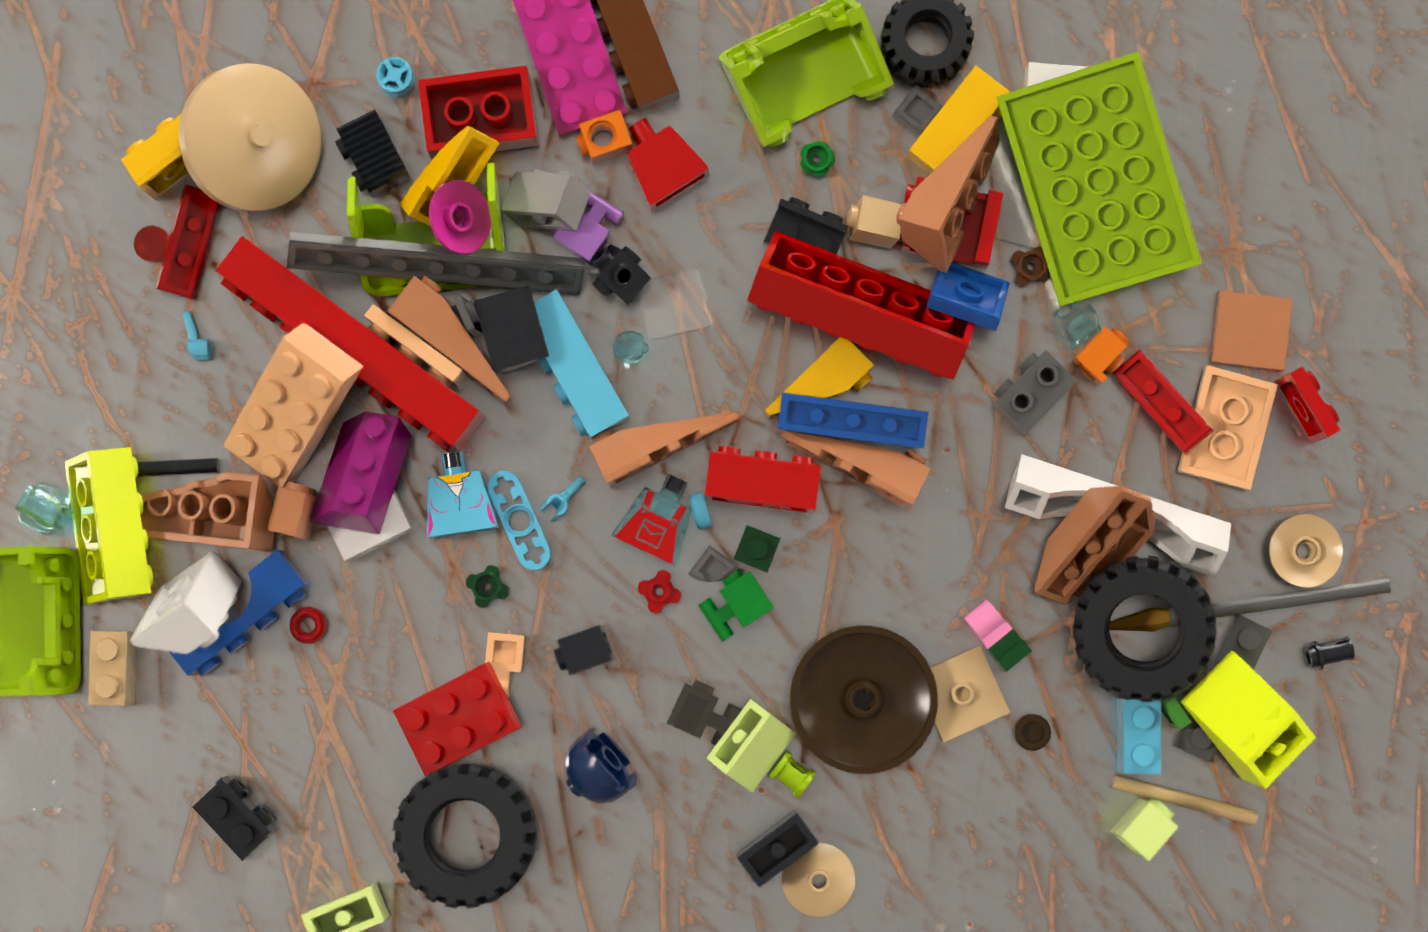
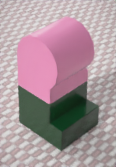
M987 600L983 601L963 618L1002 672L1009 671L1032 652L1025 641L1018 636L1008 622L1004 621L998 611Z

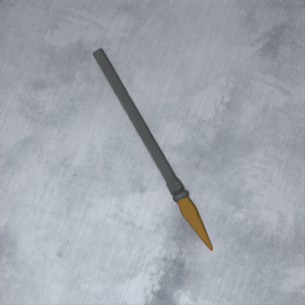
M1387 578L1214 603L1212 606L1214 607L1215 616L1218 618L1390 593L1391 588ZM1172 606L1168 607V609L1152 607L1110 621L1109 630L1155 632L1168 626L1178 627L1180 621Z

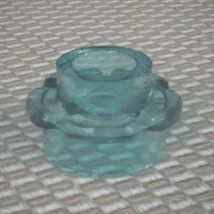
M625 331L616 336L613 353L623 362L635 363L643 357V354L648 352L649 347L644 341L643 334L637 331Z

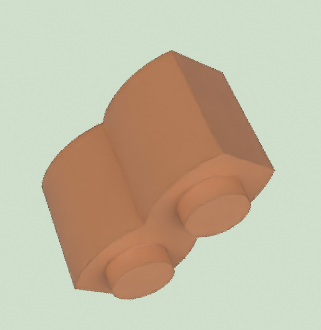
M288 481L286 488L278 487L267 530L310 541L314 525L310 522V518L317 497L314 496L315 489Z

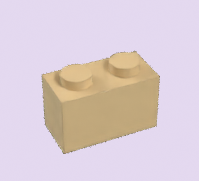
M90 631L88 705H135L137 646L130 642L134 632Z

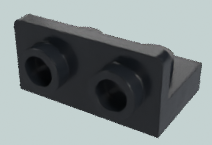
M790 197L789 201L780 199L778 209L763 244L768 246L774 232L777 231L837 254L848 226L842 224L843 218L834 213L823 211L822 215L808 210L810 205L794 197Z
M225 776L216 782V785L193 806V809L243 861L277 829L271 824L274 818L270 812L261 804L255 806L246 797L249 794L246 786L236 777L231 780L228 776Z

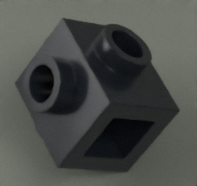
M610 244L607 248L600 249L592 258V265L587 270L595 278L592 285L602 295L609 298L612 294L626 305L635 298L651 279L638 265L641 258L627 246L620 249Z

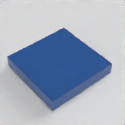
M952 262L947 273L937 269L926 307L996 331L1010 283Z

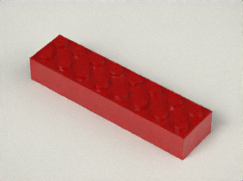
M244 236L240 237L215 270L224 277L220 283L244 302L250 296L254 299L250 306L274 323L277 318L281 319L283 322L279 328L287 334L302 323H305L360 363L363 368L354 383L360 388L365 382L369 384L371 388L367 393L390 409L393 404H396L401 408L397 415L418 431L423 425L431 430L427 437L445 451L449 452L454 447L461 452L486 417L478 409Z

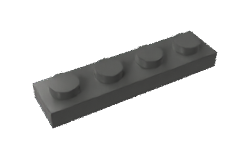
M1236 615L1209 673L1230 651H1234L1254 670L1272 630L1242 615ZM1189 713L1188 717L1192 723L1181 729L1173 746L1209 763L1216 746Z

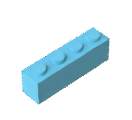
M557 289L536 300L534 304L549 353L548 357L538 361L545 373L552 370L559 381L553 387L563 405L570 401L577 414L572 416L571 419L580 435L583 436L588 433L593 440V437L608 429H613L629 420L628 413Z

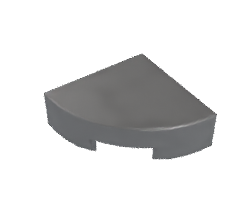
M709 545L688 575L700 581L714 582L725 579L734 573L739 566Z

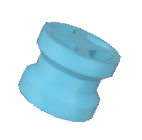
M390 57L379 64L376 78L381 89L388 96L403 98L413 91L416 78L410 65L404 59Z

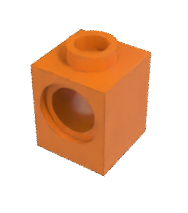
M621 110L579 124L582 134L576 136L580 152L582 157L589 155L593 165L620 156L633 149ZM600 131H607L613 135V139L607 146H598L593 142L595 134Z

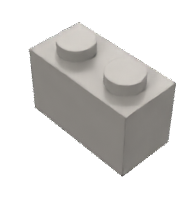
M533 169L531 172L515 171L501 211L521 227L577 231L591 192L579 182L578 176L567 171H559L558 174L546 173L538 169Z

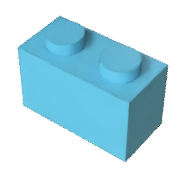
M1117 698V772L1123 774H1161V699H1152V702H1141V698H1130V700Z

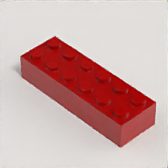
M777 231L774 232L762 258L747 299L748 302L756 304L762 310L777 312L790 317L796 323L808 324L825 331L830 336L842 337L859 344L866 350H876L894 357L900 363L912 364L928 370L934 376L946 377L954 380L975 326L974 323L927 308L931 292L929 289Z

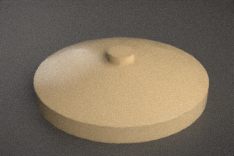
M246 63L215 71L194 88L181 114L179 144L184 164L190 176L206 195L228 208L240 211H262L277 208L288 203L308 185L319 162L321 131L317 114L310 99L295 81L274 68Z

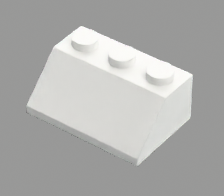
M212 550L159 588L130 642L137 647L183 654L190 653L198 646H201L203 649L208 647L218 638L220 634L217 631L218 628L229 617L227 611L238 599L236 593L242 580Z

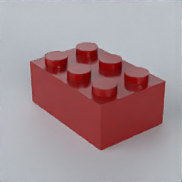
M527 65L418 80L426 148L431 159L467 126L497 140L499 145L495 151L539 146L531 80Z
M719 446L718 452L710 451L704 495L705 500L810 514L815 512L821 465H813L814 458L793 455L791 462L777 460V453L767 451H755V457L740 455V448Z

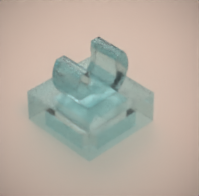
M1079 301L1071 303L1073 311L1067 315H1063L1059 309L1055 311L1063 340L1071 349L1102 330L1096 310L1088 301L1082 305Z

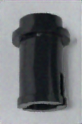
M1348 636L1320 644L1317 641H1312L1310 646L1304 648L1305 659L1309 668L1316 667L1317 670H1322L1324 665L1353 660L1355 658L1354 646Z

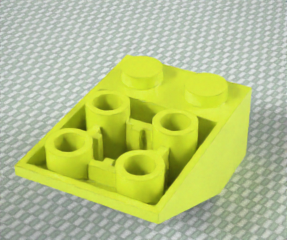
M1230 651L1181 701L1241 779L1264 789H1267L1316 738L1298 713L1234 651Z

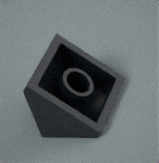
M529 285L474 300L494 372L498 374L507 373L549 356Z

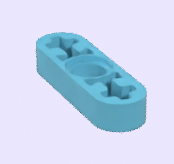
M499 471L489 479L488 493L520 563L529 570H541L551 560V548L519 478L509 471ZM504 478L507 482L513 481L515 486L510 489L513 499L516 501L521 496L523 504L512 505L505 512H503L501 505L508 504L506 497L502 493H495V489L499 487L498 480ZM523 510L528 513L530 524L527 529L515 531L511 528L509 519L513 512ZM535 529L538 537L531 538L536 548L543 547L545 553L540 555L541 562L539 564H535L533 560L527 561L525 555L529 553V548L526 542L523 541L518 545L516 538L526 537Z

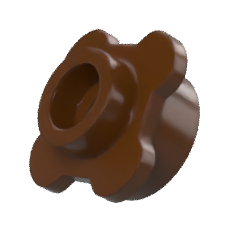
M1036 247L1034 250L1027 252L1018 250L1012 255L1011 260L1017 269L1015 280L1019 285L1026 286L1029 282L1036 280L1046 282L1051 275L1047 268L1042 247ZM1029 263H1033L1035 265V268L1033 270H1030L1028 268Z

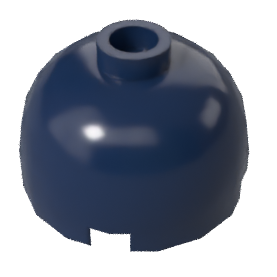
M591 728L576 739L568 749L565 757V771L568 777L566 783L571 792L577 797L582 796L588 801L595 803H610L635 787L637 778L635 772L629 776L625 767L630 761L619 745L604 732L599 736L595 735L596 729Z

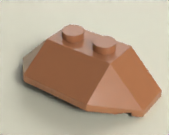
M1121 485L1089 488L1047 539L1035 585L1036 594L1066 605L1074 601V597L1080 596L1089 585L1090 580L1097 573L1100 574L1104 571L1106 566L1115 561L1120 563L1125 561L1126 557L1134 556L1155 532L1151 498Z

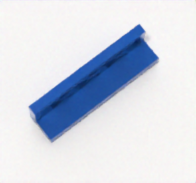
M782 392L776 429L924 448L929 412Z

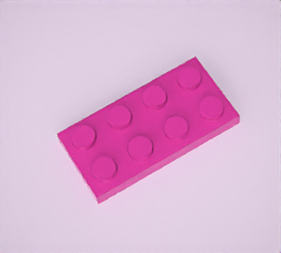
M513 0L559 135L579 129L580 123L618 110H621L622 114L627 112L590 0Z

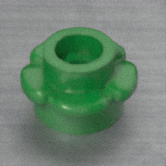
M823 141L806 144L800 152L802 157L800 166L807 174L813 173L817 177L824 176L835 163L834 152ZM819 156L821 160L815 162L813 158Z

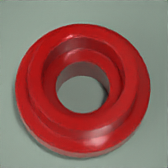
M304 607L292 615L289 627L292 636L297 641L311 644L319 641L324 636L327 622L323 613L318 609ZM311 618L315 623V628L312 632L308 633L304 631L302 625L304 620Z

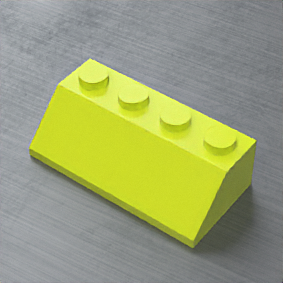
M131 447L87 451L65 461L84 605L139 597L151 593L150 587L153 584V572L150 565H147L145 552L148 548V535L146 530L142 529L140 514L143 512V499L141 494L137 492L135 478L138 476V463L136 458L132 456Z

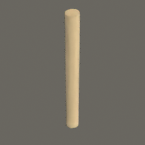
M1115 774L1112 780L1111 788L1254 826L1258 820V811L1118 774Z

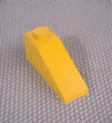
M840 337L783 393L828 399L846 395L852 388L858 393L873 378L869 372L874 365L850 340ZM781 395L765 409L764 414L769 419L779 416Z

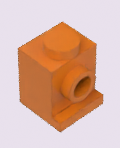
M1105 326L1071 362L1098 387L1108 378L1102 372L1106 370L1111 374L1125 359L1120 353L1130 342L1116 328L1110 330Z

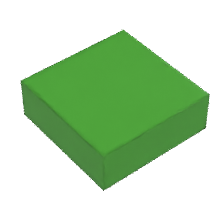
M1162 696L1155 697V699H1161V712L1172 728L1183 729L1192 723L1175 696L1163 700Z

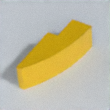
M470 126L465 127L430 161L399 205L408 216L431 226L429 206L435 191L441 185L454 180H462L474 185L498 147L499 142Z

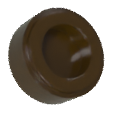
M1026 714L1016 721L1013 728V736L1016 743L1023 749L1037 751L1048 744L1051 738V728L1048 721L1042 716Z

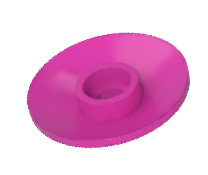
M454 180L441 185L435 191L429 206V220L432 231L440 244L457 254H467L481 248L490 233L491 217L489 205L480 190L469 182Z

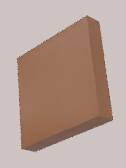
M1219 290L1210 363L1279 372L1285 371L1293 299Z

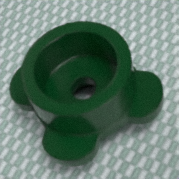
M489 565L484 572L477 575L471 574L466 579V586L472 589L476 597L475 604L478 607L486 608L491 601L497 598L504 599L508 595L509 589L507 585L502 583L499 577L500 570L496 566ZM489 583L491 588L485 590L484 584Z

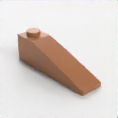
M990 115L913 190L907 203H902L898 210L897 224L900 225L902 240L939 271L947 273L962 243L965 232L960 230L965 212L973 213L977 203L975 200L978 190L977 180L984 181L986 179L1000 142L998 117Z
M414 276L386 314L422 341L432 345L437 352L453 364L462 368L463 372L475 383L503 403L506 402L510 394L446 300L439 295L442 289L426 276H423L421 280Z
M784 430L780 440L906 509H909L914 504L931 468L924 465L927 460L911 450H907L903 454L896 450Z
M225 472L210 479L188 482L184 486L169 490L162 489L141 495L143 499V512L140 514L142 529L146 530L148 538L272 552L274 532L267 530L273 504L261 475Z

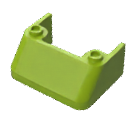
M487 163L488 192H482L489 205L491 229L486 242L479 249L506 251L494 163ZM348 178L347 220L351 237L441 245L435 237L431 226L420 221L395 224L393 214L386 206L381 204L361 205L356 178ZM360 275L364 290L378 297L400 295L411 281V279ZM433 281L442 290L483 286Z

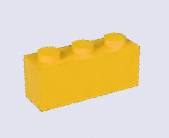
M975 65L912 145L906 157L930 175L990 115L998 117V120L1002 117L996 97L1010 91Z

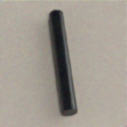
M218 458L137 462L138 476L219 472Z

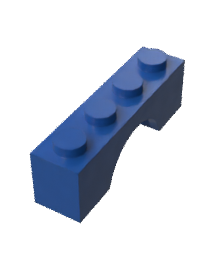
M277 549L248 572L251 582V596L246 609L237 619L218 628L217 631L220 634L211 645L204 649L198 646L188 654L168 651L187 676H195L199 673L203 677L219 665V662L216 660L227 650L230 654L236 652L248 642L245 637L256 627L259 631L265 629L277 619L274 614L284 605L291 608L306 596L303 590L310 584L283 550Z

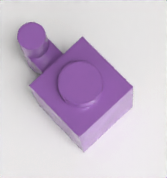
M590 191L591 193L586 204L591 210L587 216L585 214L582 215L577 231L552 229L556 233L553 239L557 245L578 258H584V262L590 266L592 265L591 260L594 255L604 248L611 238L610 230L600 224L604 218H607L617 225L624 215L623 211Z

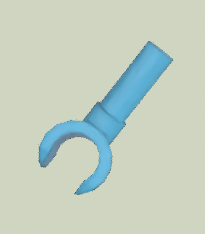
M191 311L182 313L188 331V352L195 360L211 359L212 348L210 339L198 338Z
M579 476L564 492L562 491L559 495H551L540 506V511L549 504L553 505L556 508L557 514L550 521L557 520L566 512L567 502L586 481Z

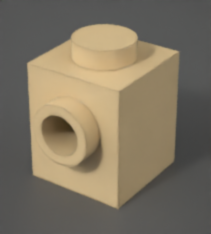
M863 195L855 206H850L847 214L846 225L851 227L849 240L891 249L900 239L901 230L900 225L897 224V213L901 204Z

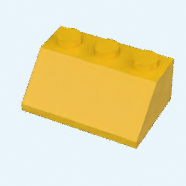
M181 114L175 119L170 117L162 121L155 128V134L146 141L141 139L133 143L126 150L127 155L121 159L138 187L154 200L189 174L184 164L179 144Z

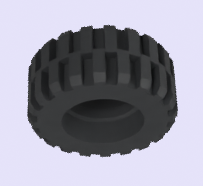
M1149 555L1148 558H1138V556L1126 557L1125 561L1120 563L1115 561L1106 566V569L1100 574L1097 573L1090 580L1087 588L1083 590L1074 615L1073 639H1075V650L1078 659H1082L1085 665L1084 670L1091 678L1095 677L1100 682V687L1107 692L1112 689L1119 693L1120 698L1130 700V697L1141 698V702H1152V698L1161 696L1165 700L1174 697V692L1180 689L1183 691L1187 690L1193 685V680L1197 676L1201 677L1205 672L1207 663L1212 658L1215 650L1217 636L1216 616L1207 590L1200 585L1198 578L1194 574L1180 568V564L1172 560L1170 562L1159 560L1160 557ZM1150 594L1160 597L1168 602L1177 613L1180 621V636L1176 646L1165 657L1155 661H1137L1126 657L1115 647L1109 631L1110 618L1116 607L1131 596Z
M461 764L437 770L417 782L410 789V793L399 805L398 816L394 819L392 831H395V840L392 841L393 853H397L399 859L397 865L401 874L405 872L410 879L408 884L415 891L419 889L426 895L425 898L433 903L439 901L444 903L445 907L457 908L458 906H467L468 909L499 899L520 881L532 862L535 853L537 829L535 828L534 819L536 817L534 810L530 808L526 800L528 797L522 789H519L513 783L514 780L488 766ZM470 800L482 804L492 812L499 825L500 841L498 849L488 863L477 869L458 870L446 865L436 855L432 846L431 828L435 817L445 806L455 801Z

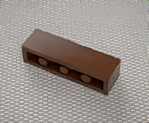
M590 0L592 6L597 5L601 15L596 20L603 40L610 38L614 51L609 52L616 73L623 71L627 84L622 85V89L629 106L636 104L640 114L679 99V89L644 1Z

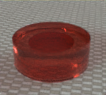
M146 226L139 230L134 238L135 252L146 262H162L170 235L158 226Z

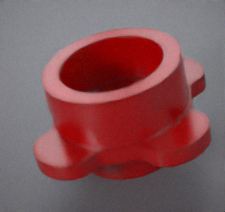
M660 570L657 572L656 577L649 581L642 580L638 585V592L645 596L648 601V609L652 613H660L665 605L677 603L681 598L680 591L674 588L670 581L671 575L668 571ZM661 588L663 590L662 595H657L656 589Z

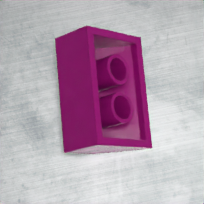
M365 411L343 422L310 518L312 524L380 534L412 437L399 416Z

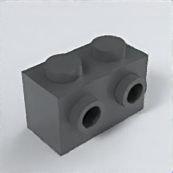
M1047 350L1039 357L1033 352L1019 367L1023 374L1014 383L1008 378L993 393L998 400L992 407L1022 436L1028 433L1078 381Z

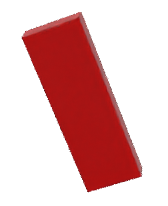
M188 184L184 185L155 286L156 290L189 300L193 298L219 203L211 199L200 188Z
M1140 349L1112 373L1185 456L1213 432V429Z

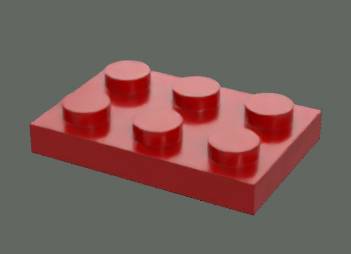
M490 661L393 710L424 776L522 728Z

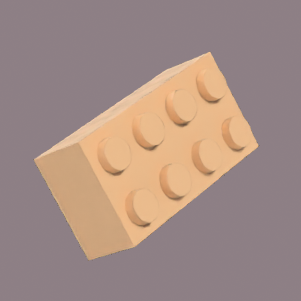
M302 323L280 341L223 446L276 486L283 488L287 485V481H292L305 468L363 366L307 324Z

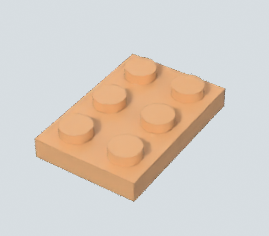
M374 304L364 315L371 322L368 329L390 345L394 341L401 345L398 348L399 352L418 366H421L424 362L430 367L427 372L448 388L453 384L461 389L469 379L462 369Z
M1208 365L1205 366L1194 409L1213 429V432L1186 456L1182 452L1177 472L1246 491L1251 490L1278 384Z

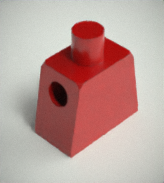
M643 118L628 129L637 143L636 147L627 152L628 160L651 212L709 176V168L706 163L671 126L656 133L647 118Z

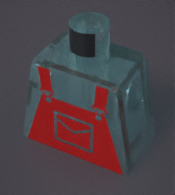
M668 474L659 493L644 487L611 536L676 567L692 508L679 503L688 483Z

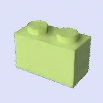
M750 699L706 759L753 793L796 733Z
M1137 798L1110 832L1137 856L1150 861L1176 831L1178 826L1171 821L1175 814L1160 801H1155L1152 798L1149 801Z
M374 883L302 914L301 917L307 932H360L386 921L390 915L378 885Z

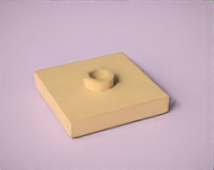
M980 645L931 667L938 692V708L934 724L943 743L1011 713Z

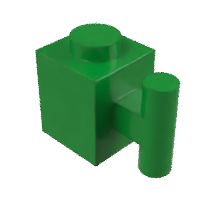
M739 569L722 580L725 587L719 592L727 604L717 609L710 597L698 605L721 642L734 635L727 624V621L736 616L744 628L774 608L751 571L743 575Z

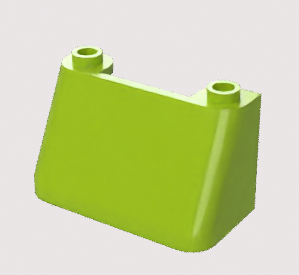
M829 0L727 49L719 56V60L763 147L767 145L775 147L786 142L789 139L788 134L793 130L791 124L854 94L858 97H866V100H873L884 95L886 88L894 85L863 6L855 0Z
M20 546L0 548V697L66 695L74 693L78 689L81 680L80 565L76 552L68 547Z

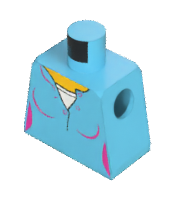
M463 452L441 455L444 476L428 478L427 538L436 539L500 529L482 472L479 470L466 472Z

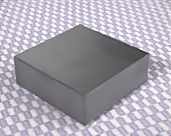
M915 85L893 112L892 116L920 136L943 106Z

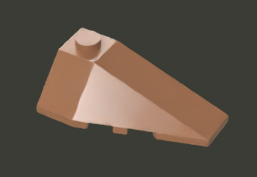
M737 412L623 429L616 433L611 428L593 437L595 444L589 446L607 484L612 488L739 422V416Z

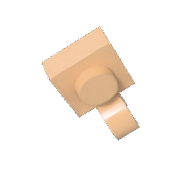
M488 632L485 663L490 661L509 698L511 672L522 673L525 636Z

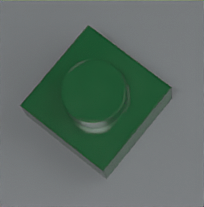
M747 525L733 560L767 573L781 538Z

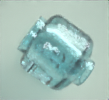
M39 482L35 486L29 484L15 507V510L19 511L18 518L22 524L45 536L51 535L56 528L63 531L74 513L68 509L70 505L69 495L46 482Z

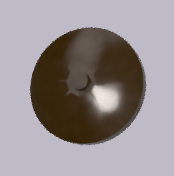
M852 626L839 629L821 638L802 657L791 683L790 711L794 726L801 740L821 761L831 767L849 773H880L906 762L926 742L937 715V685L927 660L906 638L880 627Z

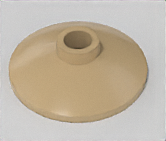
M1301 514L1286 519L1276 528L1269 544V557L1276 573L1287 583L1304 588L1316 587L1329 581L1338 571L1343 559V544L1339 533L1327 520L1316 515ZM1301 544L1309 549V554L1306 558H1301L1297 554V549Z
M819 842L818 845L783 870L782 887L786 898L795 909L809 916L824 917L838 912L848 903L855 888V872L849 858L840 849L833 845ZM816 874H822L826 877V883L823 887L817 888L812 884V878Z

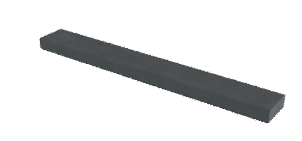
M290 232L287 255V268L403 279H412L416 276L420 280L423 276H426L432 281L505 288H519L529 285L530 290L552 292L557 289L558 292L573 294L580 293L585 268L584 258L478 249L467 254H457L449 251L442 245Z

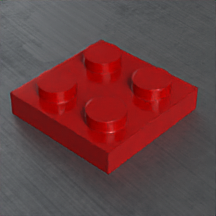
M1303 366L1274 381L1275 384H1278L1279 391L1311 444L1326 439L1341 430L1337 424L1340 419L1336 410L1330 403H1324L1318 393L1321 389L1320 384L1311 371L1306 372Z

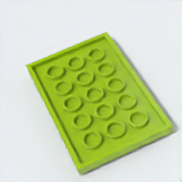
M1139 51L996 97L1060 306L1202 264Z

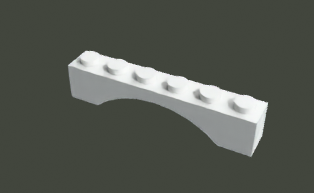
M1022 454L1010 482L1005 508L1037 519L1066 517L1089 488L1116 485ZM1150 497L1153 506L1155 532L1148 541L1167 553L1180 566L1216 577L1228 553L1231 523Z

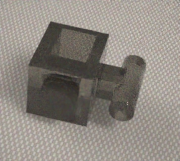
M695 679L693 685L684 684L667 724L699 739L706 725L716 729L711 744L716 746L742 709L728 703L723 716L713 712L719 699L712 695L715 688Z

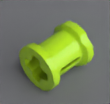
M786 750L767 777L771 780L775 778L791 789L793 796L798 799L811 783L816 772L812 769L808 771L792 759V753Z

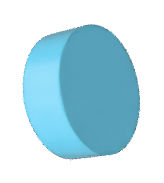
M703 492L691 494L689 500L697 528L702 530L712 527Z

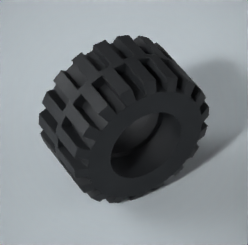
M902 0L900 3L896 1L891 7L890 13L886 16L880 46L881 53L885 55L887 67L894 69L893 75L898 79L903 76L907 79L906 84L911 86L914 85V82L921 83V88H929L931 83H935L937 87L943 85L946 79L952 80L957 76L958 71L962 70L968 59L974 39V30H971L973 22L970 15H965L966 7L962 3L956 5L954 0ZM919 22L934 23L945 32L948 39L947 48L934 56L918 54L907 43L905 37L907 29Z

